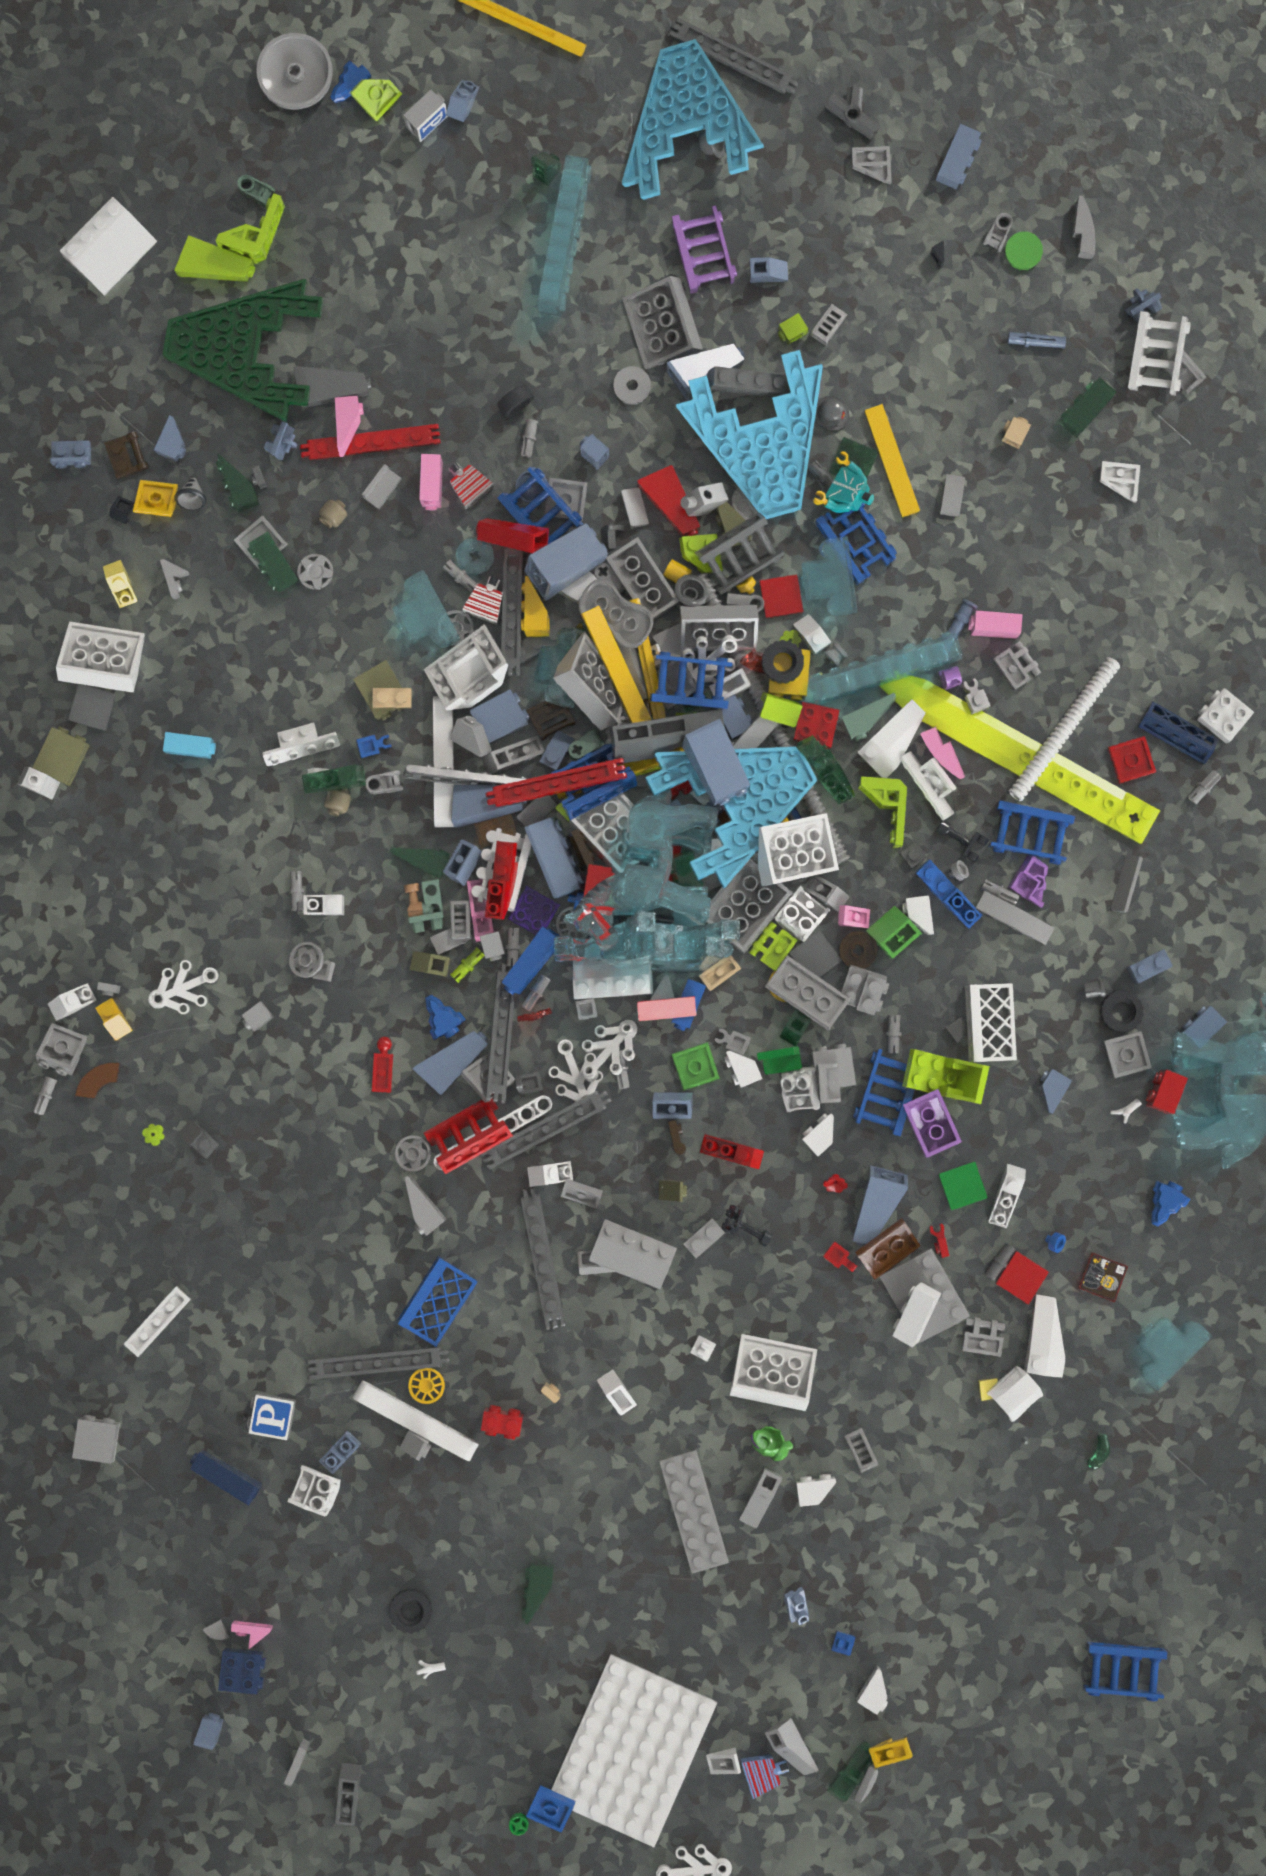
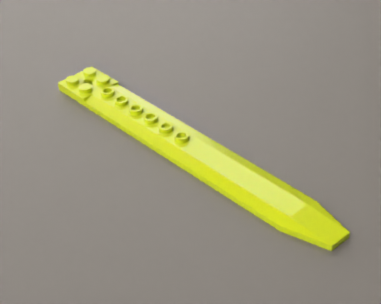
M888 669L879 685L887 695L895 693V702L902 709L913 700L925 712L922 722L932 728L936 727L941 733L1018 776L1023 774L1024 770H1027L1026 766L1030 765L1029 762L1033 760L1035 755L1037 756V751H1041L1040 747L1043 746L983 711L971 714L967 702L928 680ZM1058 753L1055 754L1054 758H1051V763H1048V767L1044 768L1045 771L1041 772L1040 777H1037L1038 780L1034 782V785L1133 841L1142 844L1160 810ZM1136 813L1139 820L1138 822L1131 823L1129 815Z

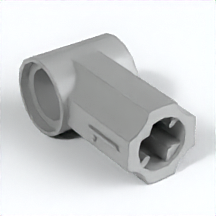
M728 593L726 606L750 605L752 601H758L761 605L757 609L759 614L763 610L764 600L759 595L749 596Z

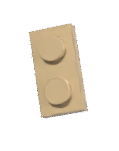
M373 688V708H412V689Z
M729 953L699 975L708 990L711 991L741 968Z

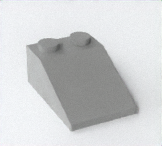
M409 1175L405 1178L413 1218L416 1222L415 1228L421 1235L425 1233L427 1236L447 1219L412 1176Z

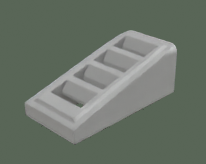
M831 304L812 330L810 336L826 346L848 314ZM834 311L839 316H841V318L838 319L830 313ZM827 318H831L833 321L836 322V324L834 325L833 323L828 321ZM823 323L830 326L832 330L830 331L825 326H823ZM819 329H822L823 331L828 333V335L825 336L824 334L819 332Z
M450 901L451 939H470V902ZM466 909V912H455V910ZM455 916H466V919H455ZM455 923H466V926H455ZM455 930H466V933L455 934Z
M862 1428L844 1436L861 1473L879 1465ZM856 1437H862V1439L859 1441H856L854 1443L851 1442V1440ZM865 1443L866 1446L855 1451L854 1447ZM868 1450V1454L860 1458L858 1457V1454ZM872 1458V1461L862 1465V1461Z

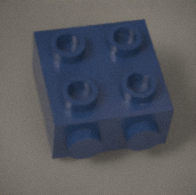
M225 1648L222 1651L218 1691L257 1695L264 1685V1677H261L262 1669L265 1670L266 1658H263V1652Z

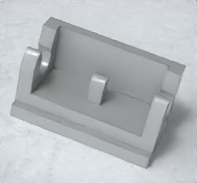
M1183 350L1178 379L1181 380L1180 387L1188 394L1202 383L1206 376ZM1176 353L1167 361H1175ZM1165 368L1173 376L1174 369Z
M839 1063L818 1064L820 1103L841 1102Z

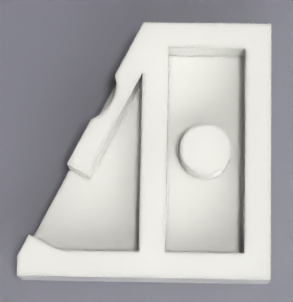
M1102 461L1100 482L1131 502L1136 503L1140 465Z

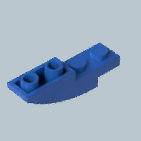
M930 859L915 871L926 884L925 886L968 929L983 916Z

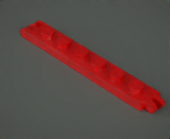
M431 424L354 434L344 456L440 444V439L432 438L440 436L439 431L432 432V430L439 429V425ZM337 436L307 440V444L300 445V450L308 449L307 452L300 453L301 457H309V460L340 457L337 447Z
M619 758L492 787L493 791L485 793L487 798L494 797L487 800V805L495 804L496 807L625 779L627 778L626 773H618L625 771V766H617L623 764L624 759Z

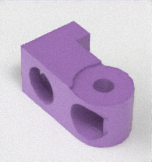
M957 666L938 672L944 690L961 685L962 678Z

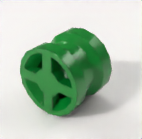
M515 1813L511 1816L509 1830L512 1834L521 1836L526 1833L529 1824L526 1815Z

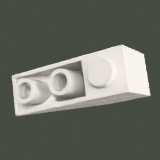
M1007 1164L988 1223L1007 1228L1025 1182L1026 1169Z

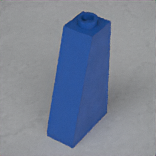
M542 927L503 979L502 983L506 985L504 989L512 995L514 993L521 994L558 949L556 946H560L564 941L556 940L563 938L550 928Z

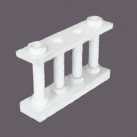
M1140 311L1128 385L1130 390L1138 391L1139 386L1148 385L1170 388V394L1175 396L1176 391H1180L1181 380L1178 378L1185 336L1189 334L1191 325L1187 317L1182 316L1181 323L1153 320L1148 312ZM1153 327L1180 331L1178 342L1149 339L1147 337L1148 329ZM1157 347L1177 350L1175 361L1146 358L1144 356L1145 348ZM1145 366L1174 369L1172 381L1143 377L1141 369Z

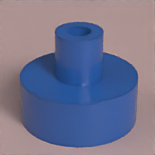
M578 890L577 896L569 894L568 902L575 903L573 909H576L579 902L583 900L584 892Z
M1055 1232L1052 1236L1047 1235L1045 1242L1048 1243L1049 1250L1059 1253L1065 1246L1066 1237Z

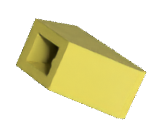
M118 560L103 566L105 578L119 608L137 602L122 561Z

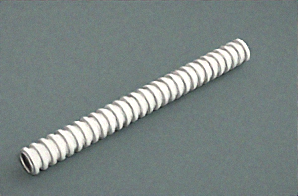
M1106 657L1105 662L1101 664L1102 667H1099L1098 671L1095 672V676H1092V681H1089L1088 685L1084 687L1085 690L1081 691L1082 695H1078V699L1074 701L1075 704L1071 705V709H1068V713H1065L1064 718L1060 720L1061 723H1058L1057 727L1054 728V732H1051V737H1048L1047 741L1043 743L1044 746L1040 747L1041 751H1037V756L1035 755L1033 760L1029 762L1030 765L1026 766L1027 770H1024L1023 774L1019 776L1020 779H1017L1016 784H1013V789L1010 788L1009 793L1012 797L1023 801V796L1028 794L1027 791H1030L1031 787L1034 786V782H1037V777H1040L1041 772L1045 771L1044 768H1047L1048 763H1051V758H1054L1055 754L1059 752L1058 749L1062 748L1061 744H1064L1065 740L1069 738L1068 735H1071L1072 730H1075V725L1077 726L1079 721L1083 719L1082 716H1085L1086 712L1089 711V707L1093 705L1092 702L1096 701V697L1100 696L1099 693H1102L1103 688L1113 678V674H1116L1120 668L1116 660Z

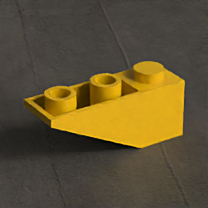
M525 576V583H522V594H525V601L521 602V609L524 612V619H521V630L525 631L526 637L549 636L550 618L529 577Z

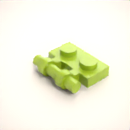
M770 922L762 931L763 933L759 939L754 941L749 953L755 957L759 951L762 952L764 955L760 961L776 971L797 942V939L783 929L777 935L773 932L777 925ZM770 937V938H772L774 941L772 942V944H771V945L769 946V948L767 949V948L764 947L763 945L765 944V942L767 941V939Z

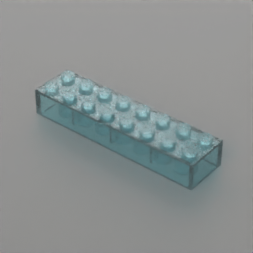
M566 155L537 301L538 313L561 317V312L566 310L567 295L565 293H569L571 283L569 274L572 275L574 269V258L572 256H576L578 245L576 238H579L581 233V221L579 220H583L585 208L583 201H587V183H590L592 176V166L589 165V159L571 155Z
M951 631L945 632L934 640L930 637L922 640V643L914 645V643L907 644L900 651L892 649L884 652L885 655L881 657L873 655L867 657V661L862 663L854 661L843 669L835 667L829 670L830 673L822 675V672L811 675L808 683L814 703L816 705L828 703L962 660L963 653L957 634H951Z

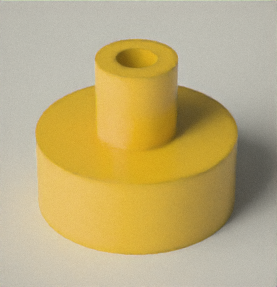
M750 576L736 585L741 593L747 592L752 594L756 581L753 576Z

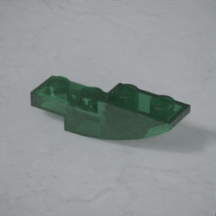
M813 735L797 743L796 748L806 757L807 761L818 773L817 779L839 805L855 797V793L843 769L825 744L821 745Z

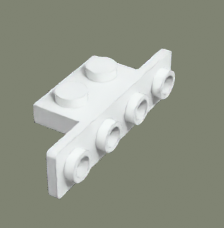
M310 723L278 732L280 748L269 750L262 754L266 765L272 766L339 747L340 742L336 732L318 737L315 724Z
M912 751L900 757L903 766L922 790L925 798L931 803L936 814L942 820L953 815L954 811L944 797L954 791L956 787L937 759L934 757L924 765H921Z

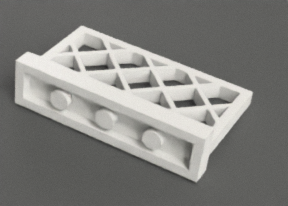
M1013 983L966 985L965 1001L969 1062L1017 1060ZM1001 988L1008 989V996L1004 1001L996 994ZM980 989H987L991 993L986 1001L980 997ZM993 997L1001 1002L996 1010H993L987 1004ZM1003 1005L1009 1010V1015L1005 1020L997 1013ZM984 1007H987L992 1012L987 1020L981 1016V1010ZM994 1016L1002 1022L996 1030L989 1024V1021ZM1004 1025L1010 1029V1034L1006 1039L998 1032ZM985 1026L993 1031V1034L988 1039L982 1036V1029ZM995 1035L1003 1041L997 1049L990 1043ZM1005 1044L1011 1048V1057H1005L999 1052ZM988 1045L995 1052L990 1057L983 1058V1049Z

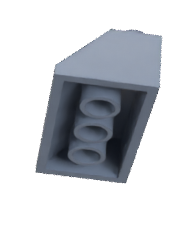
M552 817L524 827L553 897H565L584 889L585 877L579 872L577 867L578 860L575 855H572L570 850L571 844L569 839L564 836L561 821L557 817Z

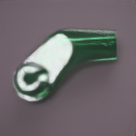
M1107 1434L1097 1436V1450L1087 1461V1466L1090 1469H1099L1110 1454Z

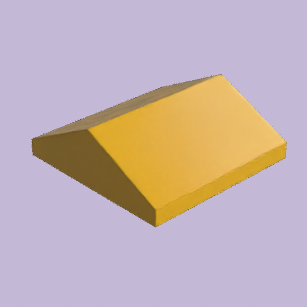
M140 480L133 512L171 517L176 506L174 495L178 491V484Z

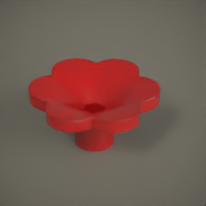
M833 1174L832 1177L823 1182V1186L826 1187L828 1192L841 1193L848 1187L845 1179L839 1178L838 1174Z

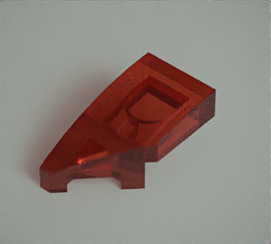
M755 648L740 660V663L745 667L765 674L761 665L763 653L757 652Z

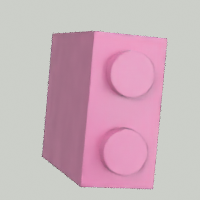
M421 454L420 502L426 510L441 508L443 461L441 455Z
M976 611L971 616V619H969L968 630H971V636L1017 639L1021 634L1022 614Z

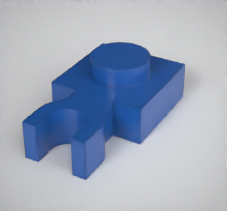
M375 735L356 739L360 759L379 754V748H391V744H383V739L389 738V735L382 736L379 740H376Z

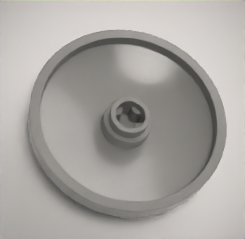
M287 33L271 40L260 53L256 68L257 79L265 96L274 104L292 110L308 108L320 101L329 90L333 77L332 62L325 47L315 38L302 33Z

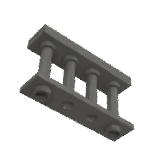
M760 512L695 552V555L703 564L708 563L719 582L714 586V589L720 595L729 593L734 586L769 564L778 562L785 555L784 551L778 546L773 548L763 529L768 522ZM754 532L758 534L767 551L760 558H757L747 540L748 536ZM738 542L741 543L751 561L744 568L740 567L731 550L732 546ZM720 553H725L735 572L726 579L715 561V556Z

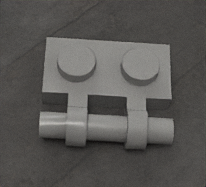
M1020 641L1014 645L1018 652L1014 654L1008 648L993 659L1014 691L1031 680L1027 674L1028 672L1032 671L1035 677L1042 673L1037 667L1038 663L1036 660L1033 661L1028 653L1029 650ZM1022 657L1028 666L1023 668L1018 658Z
M974 1317V1319L966 1318V1326H972L973 1331H965L962 1351L1001 1357L1004 1337L996 1336L997 1330H1005V1324L998 1323L997 1320L984 1321L977 1317ZM980 1328L990 1329V1335L980 1334Z

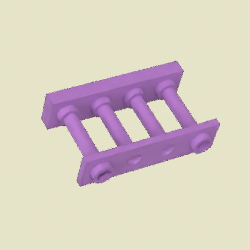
M712 206V215L685 222L680 220L679 215L672 216V226L690 294L698 292L700 283L729 277L730 284H733L737 276L735 265L731 266L721 227V222H723L721 211H717L716 206ZM715 223L717 233L690 240L689 238L685 239L684 232L686 229ZM719 240L722 251L695 258L693 256L690 257L688 250L691 247ZM724 258L726 269L700 276L694 274L693 268L696 265Z

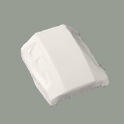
M800 886L775 916V919L780 927L790 935L805 942L830 909L822 906Z
M802 1067L800 1070L781 1073L782 1079L780 1084L787 1112L801 1109L818 1110L820 1108L818 1084L815 1075L816 1069L814 1067Z
M1015 1366L987 1392L988 1396H991L1005 1411L1011 1422L1018 1419L1031 1404L1043 1396L1040 1387L1028 1373L1018 1366Z
M302 1465L294 1491L287 1502L319 1515L327 1516L340 1489L341 1480Z

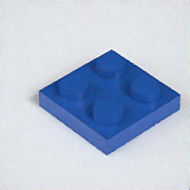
M540 1785L526 1817L562 1833L576 1801Z

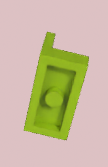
M763 692L761 700L764 703L760 717L796 727L802 705L798 702Z

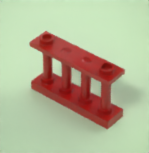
M493 1098L490 1099V1102L486 1103L480 1100L424 1132L430 1145H437L441 1155L436 1160L445 1174L513 1136L504 1120L498 1122L493 1111L499 1108L493 1102ZM487 1115L492 1126L482 1132L477 1121ZM470 1125L475 1136L465 1141L460 1130ZM453 1135L458 1146L448 1151L443 1140Z

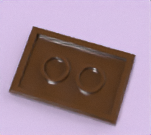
M901 1218L855 1253L872 1278L876 1280L921 1247V1245Z

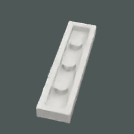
M176 1286L124 1345L139 1357L186 1306L191 1298Z

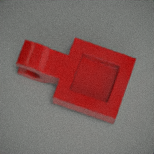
M942 1223L939 1224V1232H934L933 1226H929L930 1233L936 1236L937 1243H934L936 1254H940L941 1258L948 1257L949 1251L944 1235V1225Z
M835 1241L823 1256L837 1268L843 1264L853 1272L857 1265L847 1259L850 1253Z

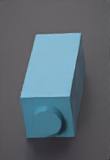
M165 732L163 751L169 754L211 759V755L215 754L216 743H213L214 740L209 737Z

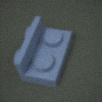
M89 440L51 442L52 458H50V463L55 468H67V465L84 468L86 465H91V442Z

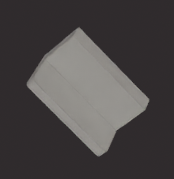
M384 464L363 492V498L377 509H380L402 480L401 477Z

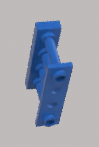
M529 467L527 469L532 476L514 493H502L497 497L520 524L544 527L563 510L569 519L548 537V544L559 539L574 524L576 527L584 525L580 514L570 509L545 480V474L538 467ZM538 481L544 490L525 508H520L517 505V499ZM550 495L556 502V505L537 523H533L529 518L530 513Z
M659 652V655H654V659L660 660L658 689L655 690V694H650V702L728 709L729 701H724V697H722L725 667H732V662H728V658L716 657V661L673 657L670 656V652ZM668 661L679 662L677 691L674 692V696L667 695V691H665ZM687 663L698 664L696 694H693V697H686V693H684ZM706 665L717 666L715 696H712V699H705V695H703Z
M1005 801L997 803L996 810L1001 811L1002 817L997 841L989 843V847L993 848L994 852L1004 853L1005 850L1049 859V863L1056 865L1066 861L1067 857L1060 856L1065 829L1068 825L1074 824L1075 816ZM1012 813L1019 814V818H1021L1015 846L1004 844L1009 816H1012ZM1031 817L1038 818L1039 822L1034 850L1023 848L1028 820ZM1049 821L1057 822L1058 826L1053 854L1041 852L1046 826L1049 824Z
M877 1049V1052L873 1051L870 1060V1063H873L860 1107L855 1108L853 1118H856L855 1123L860 1124L862 1118L888 1126L893 1130V1135L901 1136L907 1117L903 1104L912 1101L915 1089L903 1087L902 1082L875 1074L878 1063L902 1071H906L907 1066L905 1063L881 1056L883 1050ZM876 1082L901 1090V1093H904L902 1101H895L870 1093L872 1083ZM867 1100L895 1108V1111H898L897 1118L891 1120L864 1111Z
M1087 1642L1086 1650L1093 1656L1091 1685H1083V1689L1088 1692V1695L1100 1696V1693L1136 1696L1146 1697L1148 1701H1158V1698L1164 1699V1694L1161 1691H1157L1159 1662H1161V1659L1167 1660V1651L1164 1648ZM1103 1654H1109L1112 1658L1110 1687L1099 1686L1100 1661ZM1122 1656H1130V1659H1132L1130 1689L1118 1688L1120 1659H1122ZM1142 1657L1149 1658V1661H1151L1149 1690L1137 1689L1139 1662L1142 1660Z

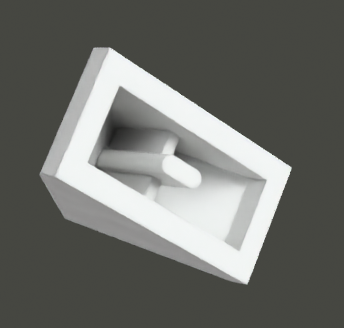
M736 1748L706 1755L710 1774L741 1773Z

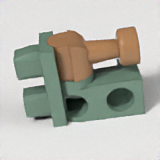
M439 879L421 882L424 901L420 902L416 891L420 890L419 883L404 885L405 893H409L410 905L407 912L409 923L412 924L414 933L425 932L424 921L430 920L432 930L443 929L442 918H444Z

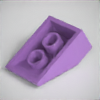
M939 1089L903 1104L924 1157H930L962 1142Z

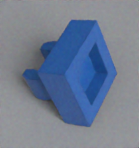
M836 1631L831 1650L850 1656L856 1637Z

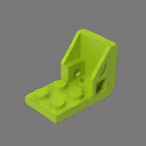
M273 193L272 199H268L266 215L262 216L259 224L261 229L244 224L219 233L216 238L218 247L252 259L254 264L266 260L285 208L281 196Z
M861 776L858 782V789L879 809L895 810L891 813L890 823L894 824V828L890 832L889 843H892V848H901L904 839L907 787L900 779Z
M910 1049L902 1086L927 1093L939 1089L943 1097L981 1104L990 1066Z

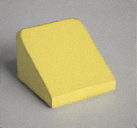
M997 1378L978 1380L981 1401L993 1399L991 1396H988L987 1392L998 1382Z

